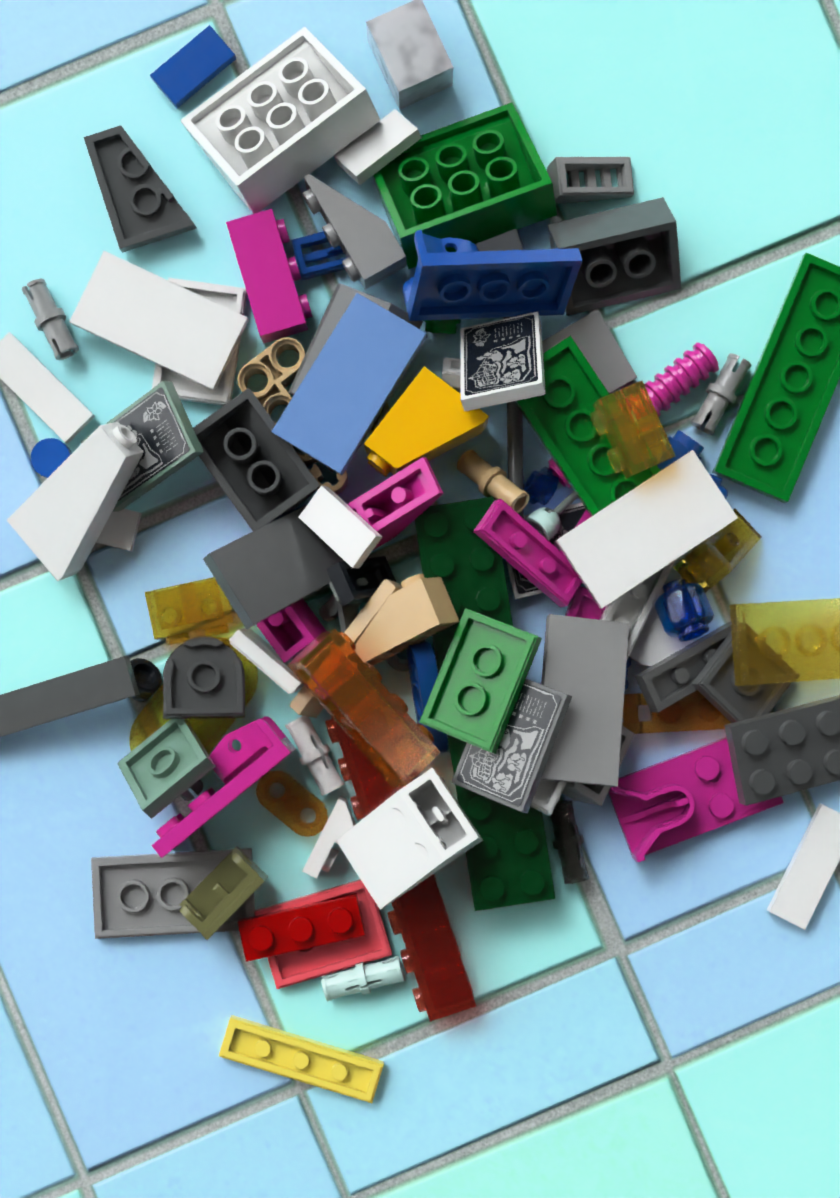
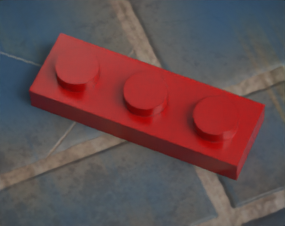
M357 894L244 918L237 922L246 962L365 936Z

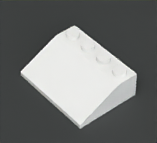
M303 27L180 121L234 192L251 212L255 214L263 210L304 179V176L312 173L381 120L366 88L306 27Z

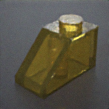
M735 508L733 511L738 519L689 550L673 567L681 575L683 581L692 587L700 597L727 576L762 537Z

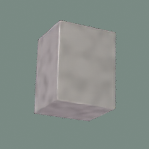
M413 0L366 21L369 46L399 110L453 86L454 67L423 0Z

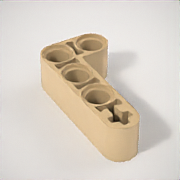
M290 337L281 338L245 364L239 371L237 379L238 386L242 392L247 389V382L251 376L263 374L267 377L266 387L259 392H253V394L270 417L275 407L288 405L292 399L285 388L293 382L306 354L302 344ZM294 350L299 354V360L294 366L285 368L278 364V359L282 352ZM298 454L306 467L318 462L309 455ZM316 464L309 470L320 486L329 487L337 495L342 493L347 487V470H345L343 475L336 474L338 482L333 486L329 482L320 483L324 477Z

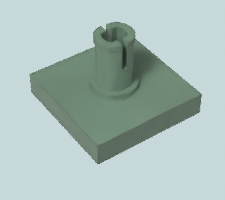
M170 719L117 763L140 808L151 819L179 796L185 801L193 800L195 797L187 789L191 788L199 795L204 786L200 779L215 767V764L187 719Z

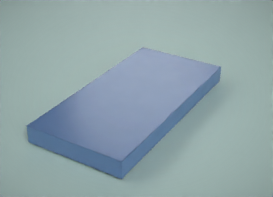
M356 293L271 432L340 475H343L428 337L427 334L361 294Z

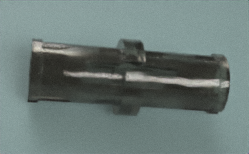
M572 800L557 802L550 815L555 837L552 840L553 849L558 851L564 884H573L589 879L582 844L585 843L584 837L578 831Z

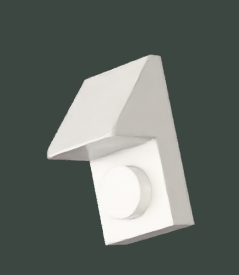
M342 796L338 798L302 872L316 879L321 869L329 873L339 853L338 850L332 848L334 843H337L336 840L356 825L346 798Z

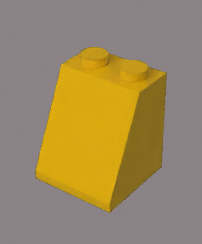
M424 366L365 441L364 447L368 455L366 457L367 463L384 477H387L390 472L395 475L422 457H426L430 461L480 435L487 427L489 415L481 409L464 411L461 403V394Z

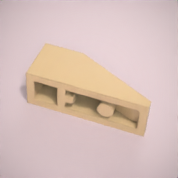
M417 574L401 582L402 588L386 598L342 663L343 673L367 670L406 650L408 645L417 644L460 622L442 578H425L424 574Z

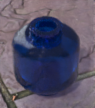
M677 579L662 587L664 593L657 598L654 605L664 631L668 636L678 637L681 642L700 637L709 631L708 625L714 618V612L700 584L686 583L685 579Z

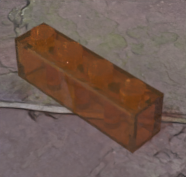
M336 629L322 632L287 666L392 787L406 786L441 753L433 744V735L426 727L415 723L407 713L408 706L398 695L390 693L381 683L382 676L379 671L370 663L363 662L355 652L356 646L345 633L338 632Z

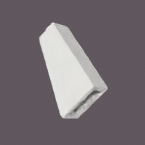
M119 422L100 425L6 520L57 581L76 575L82 569L144 453L137 445L134 433Z

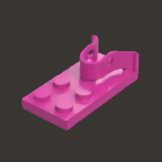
M265 716L226 734L209 756L215 764L213 771L225 785L217 792L212 787L206 790L188 805L192 812L184 818L179 813L156 831L160 839L151 846L161 858L174 850L296 750L295 746L270 717ZM234 740H238L241 743L239 751L233 748L232 743Z
M727 737L619 777L618 786L610 787L608 792L628 848L636 862L644 861V856L784 803L781 796L747 806L739 803Z

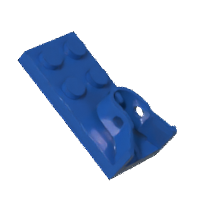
M422 229L417 230L414 236L418 255L415 274L404 283L402 289L409 321L515 317L533 312H538L539 316L564 315L582 263L579 248L479 251L477 246L471 241L451 237L440 239L423 234ZM453 247L456 249V252H448L445 248Z

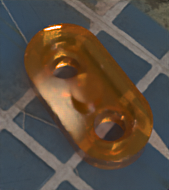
M273 770L266 773L259 780L256 788L258 801L291 830L305 837L314 836L323 830L328 820V809L325 803L293 776L282 770ZM273 783H281L284 786L285 793L282 797H275L271 794L270 788ZM311 808L315 811L316 818L313 822H305L302 819L301 812L303 809Z

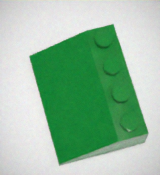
M512 102L420 135V140L372 176L394 236L406 255L408 270L416 267L418 262L414 242L417 230L422 229L423 234L440 239L451 237L468 240L477 244L511 230L521 229L557 215L553 183ZM453 247L445 248L448 252H456V249Z

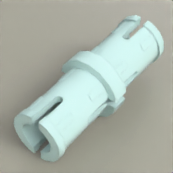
M399 956L367 965L361 962L355 964V968L321 976L322 988L327 1001L359 992L362 995L370 994L371 989L405 981L404 969Z

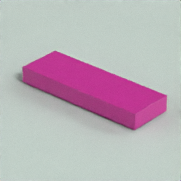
M502 499L494 500L473 532L560 608L568 606L583 582L566 556Z

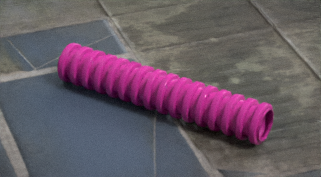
M696 342L692 346L693 351L686 350L683 353V359L676 358L673 361V367L668 365L664 368L663 375L657 373L654 376V382L647 381L644 384V390L637 389L634 398L629 396L625 399V405H617L636 434L642 431L641 426L648 427L651 424V418L658 419L661 416V410L668 411L671 408V402L678 403L681 394L683 396L688 395L690 387H698L700 379L704 381L708 379L709 372L715 373L719 370L718 361L707 346ZM552 458L548 460V467L556 479L564 487L570 489V484Z

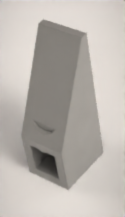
M310 174L304 176L307 190L302 195L312 213L316 214L320 211L327 223L322 229L333 248L341 247L347 258L342 261V264L353 283L360 280L366 290L406 267V255L386 221Z

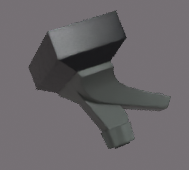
M386 557L367 558L359 569L352 568L345 561L337 562L329 567L327 572L331 580L329 585L333 595L319 608V615L327 622L339 616L342 636L357 616L360 604L368 602L384 579L396 582Z

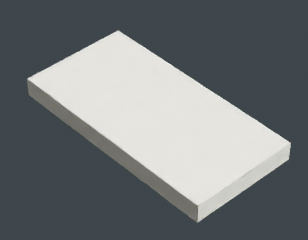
M103 251L69 322L78 328L215 391L249 319L107 251Z
M691 450L555 541L599 608L602 609L738 519V517L694 450Z

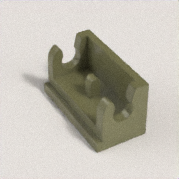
M236 846L179 904L182 907L180 912L208 940L265 882L268 876Z

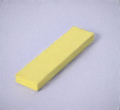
M234 1015L230 1017L219 1052V1057L369 1103L373 1102L384 1066V1061Z

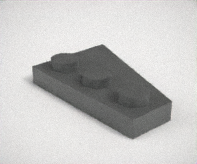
M121 125L83 137L119 249L122 253L197 229L188 214L183 210Z

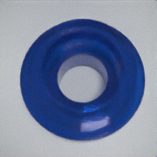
M545 466L540 471L534 470L530 474L524 486V491L530 496L529 503L533 505L539 503L544 506L551 500L559 483V478L553 475L552 469Z

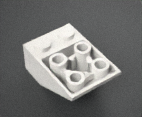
M433 767L398 790L336 840L380 910L483 841L439 773Z

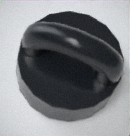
M136 658L130 662L140 695L133 696L132 698L139 702H146L160 688L162 676L159 669L152 662Z

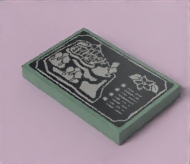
M162 381L106 423L119 422L129 428L136 436L137 445L144 452L112 512L123 510L204 452L171 381Z

